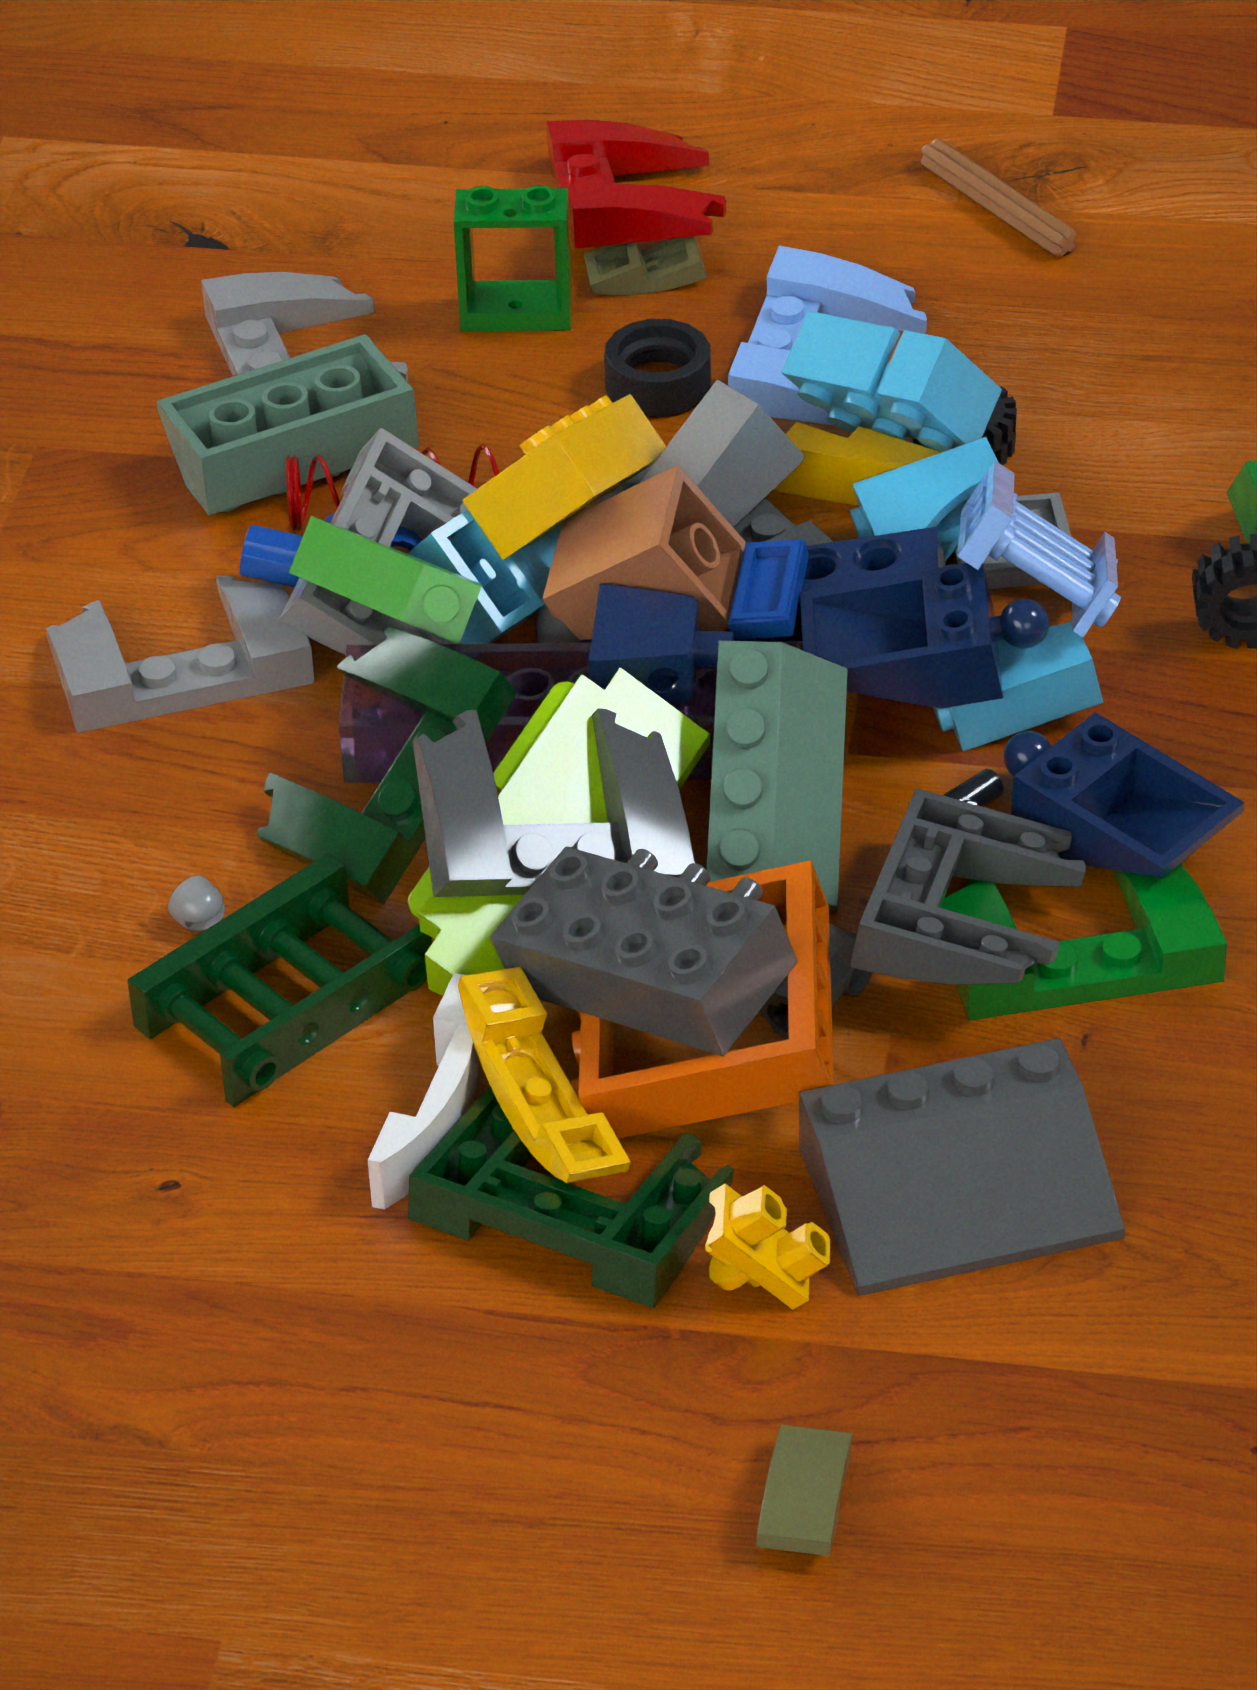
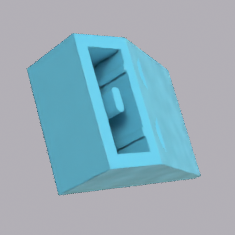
M467 509L433 531L407 553L482 584L460 640L469 647L468 653L471 657L538 613L546 605L542 598L562 523L553 527L530 544H526L505 560H502Z

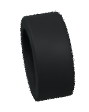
M646 319L630 323L615 331L605 344V389L613 402L631 394L645 416H669L686 412L698 405L710 389L711 345L703 332L688 323L672 319ZM651 362H669L682 366L679 369L667 372H645L634 369L638 365Z

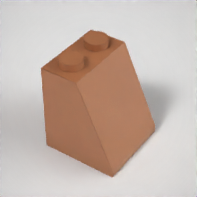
M676 465L563 520L542 600L546 603L552 616L558 621H562L579 640L592 639L600 584H613L692 596L698 601L699 631H724L729 629L728 620L746 542L683 469Z

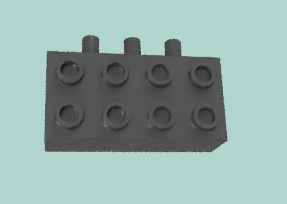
M565 846L490 936L504 969L521 966L540 1000L724 1056L798 962L775 905L759 901L763 895L761 886L753 879L743 878L731 893L708 887L706 885L710 880V875L703 866L697 863L689 864L678 878L654 871L658 866L656 856L643 848L638 849L628 862L624 863Z

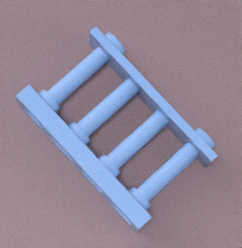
M994 460L962 508L957 557L979 570L987 556L996 561L1001 556L1072 602L1073 632L1084 637L1092 624L1102 628L1121 600V596L1115 593L1118 587V559L1116 558L1115 538L1104 531L1092 550L1015 501L1018 496L1014 493L1015 473Z

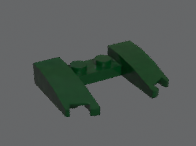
M389 627L384 631L387 639L356 660L350 654L336 667L342 675L423 714V717L363 812L360 813L318 792L269 772L264 786V792L269 797H272L268 826L258 828L257 836L263 842L307 865H310L327 853L332 854L346 865L348 886L383 905L426 839L413 742L417 737L425 734L434 743L458 730L453 723L457 715L466 710H477L486 743L518 693L500 671L438 643L393 627Z
M489 1086L409 1175L408 1219L468 1241L482 1224L506 1234L520 1237L567 1256L593 1264L591 1286L655 1308L680 1274L715 1216V1208L709 1203L710 1192L723 1184H727L730 1187L733 1183L734 1169L729 1165L724 1166L716 1172L712 1179L708 1178L692 1164L701 1155L702 1142L696 1136L685 1132L626 1204L524 1168L532 1154L512 1128L491 1086Z

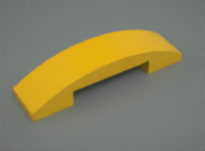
M521 966L460 976L458 989L462 1007L480 1063L501 1109L530 1153L546 1170L565 1183L627 1172L631 1161L604 1113L587 1114L544 1038L542 1030L547 1012Z

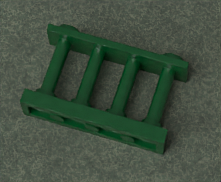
M327 853L127 979L133 1025L147 1038L152 1039L175 1023L180 1022L219 1053L225 1100L235 1107L256 1092L268 1088L276 1079L396 1000L420 988L427 981L425 953L432 944V937L420 932V926L417 925L402 936L392 940L352 910L349 905L346 865L332 854ZM332 926L370 956L348 971L342 972L304 943V941L325 927ZM282 958L319 986L320 989L293 1005L255 976L254 973L275 959ZM232 990L270 1021L242 1038L202 1006L225 991Z

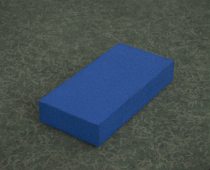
M805 539L745 543L728 620L729 630L734 632V640L793 636L800 602V592H802L809 558Z

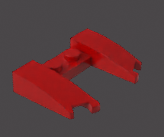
M588 119L546 121L549 162L557 188H568L569 228L575 249L711 235L713 232V221L707 216L724 217L726 215L725 196L667 186L615 183L613 176L709 166V152L701 147L689 145L683 141L681 136L623 122Z

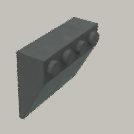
M1061 1038L799 1092V1150L858 1296L1124 1239L1125 1227L1083 1084Z

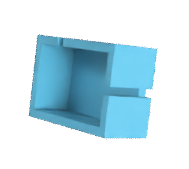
M813 311L807 312L781 373L799 388L797 395L802 400L823 408L829 413L827 417L829 423L851 433L858 426L902 440H905L906 437L917 439L924 446L939 452H944L952 447L956 448L982 438L1002 389L948 339L904 330L892 359L888 362L900 335L897 329Z

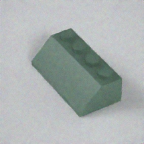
M366 334L156 401L158 414L185 485L208 515L232 511L242 504L273 494L286 493V458L288 456L292 458L295 455L298 458L300 484L303 485L307 483L311 462L317 454L325 459L331 476H338L346 470L352 469L360 450L380 428H383L413 448L419 446L414 389ZM319 460L316 464L313 481L326 477Z
M719 641L707 854L709 882L811 860L828 902L829 911H838L847 668L783 642Z

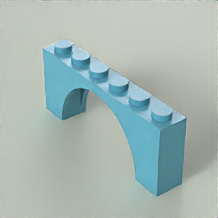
M987 438L978 439L853 483L859 507L851 509L849 512L857 537L863 538L937 527L946 561L955 551V547H957L959 542L962 508L994 460L998 462ZM1072 621L1050 626L1042 642L1032 648L1020 649L1011 646L1005 640L998 641L1003 690L1002 699L943 709L933 707L942 732L953 729L964 752L1101 704L1103 699L1093 658L1083 637L1073 632Z

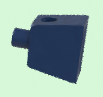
M600 584L589 656L590 680L605 690L619 668H622L666 702H687L693 698L696 668L717 669L719 641H734V632L699 631L698 601L692 596L613 584Z

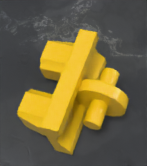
M723 1184L710 1192L709 1203L714 1206L716 1214L714 1224L705 1244V1251L713 1256L709 1266L710 1279L723 1290L729 1291L741 1287L746 1282L753 1287L761 1285L792 1310L808 1302L809 1277L830 1264L829 1235L813 1222L806 1223L790 1233L785 1230L787 1208L783 1204L781 1197L765 1185L744 1196L738 1194L727 1184Z

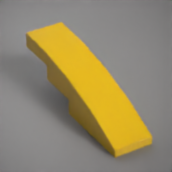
M796 422L786 435L802 452L805 458L773 490L834 503L858 505L853 483L941 452L858 426L849 438Z

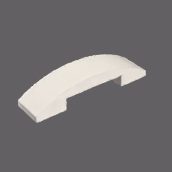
M453 973L433 1017L436 1064L439 1067L416 1117L389 1112L368 1158L372 1207L385 1210L409 1194V1175L473 1105L478 1084L479 1059L467 1025L458 989L460 976L466 975Z

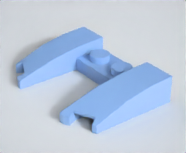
M778 246L766 277L767 295L748 343H740L728 374V386L758 403L770 417L832 425L827 421L829 413L823 408L802 400L797 395L799 388L781 373L807 312L813 311L893 327L901 331L908 330L924 334L927 330L926 314L922 311L913 310L910 304L915 303V290L913 287L853 262L818 252Z

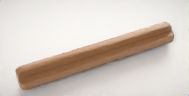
M935 139L930 145L926 143L922 147L921 152L923 156L921 164L1037 245L1055 257H1062L1067 251L1071 253L1076 246L1074 240L1077 234L1073 228L943 140Z

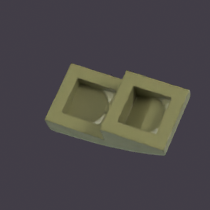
M695 236L669 239L644 250L636 242L607 245L584 254L589 281L594 294H647L670 290L708 278L701 248Z
M780 1425L763 1496L756 1547L830 1556L840 1520L841 1493L851 1460L853 1433Z

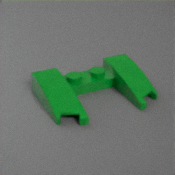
M1182 863L1177 865L1163 878L1113 870L1136 928L1135 930L1059 941L1060 946L1056 960L1048 965L1034 963L1025 969L1023 980L1018 983L956 984L968 1020L971 1021L1224 982L1227 942L1202 891ZM968 879V885L944 897L940 907L1017 929L994 882Z

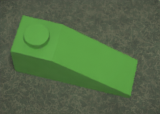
M312 515L289 570V573L457 644L460 643L482 588V584Z

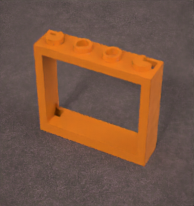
M811 860L711 881L706 885L731 893L741 879H753L763 890V895L759 901L775 905L782 924H787V936L798 961L788 973L789 1039L729 1051L724 1056L714 1054L614 1075L615 1023L577 1011L581 1020V1029L573 1031L572 1045L575 1059L579 1066V1077L571 1080V1086L587 1114L604 1113L618 1139L799 1102V1092L834 1085L829 905Z

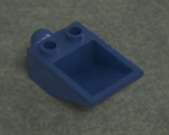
M968 563L953 564L942 568L800 592L803 651L847 668V692L940 709L1002 699L1003 690L998 641L1005 640L1011 646L1020 649L1032 648L1042 642L1049 628V619L1044 608L1037 602L1029 599L1015 600L1004 608L1001 615L995 616L984 563L979 570Z
M1096 712L1052 746L1043 735L1033 731H1024L1014 735L1004 749L1003 758L1005 766L1010 774L1013 775L1011 815L1070 831L1072 834L1070 847L1059 852V858L1083 860L1086 866L1163 878L1244 811L1245 802Z

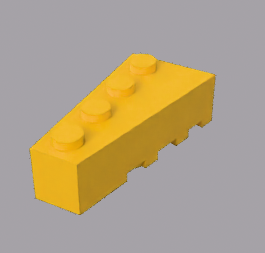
M631 394L614 403L605 395L591 405H586L571 416H565L552 426H546L519 445L525 454L522 458L462 499V501L502 560H505L526 544H530L553 527L563 523V520L595 503L656 462L665 450L666 445Z

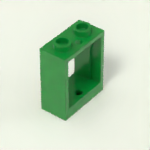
M537 185L526 189H494L488 186L456 189L453 222L460 331L571 330L572 276L568 188H550ZM554 227L556 280H475L472 228Z

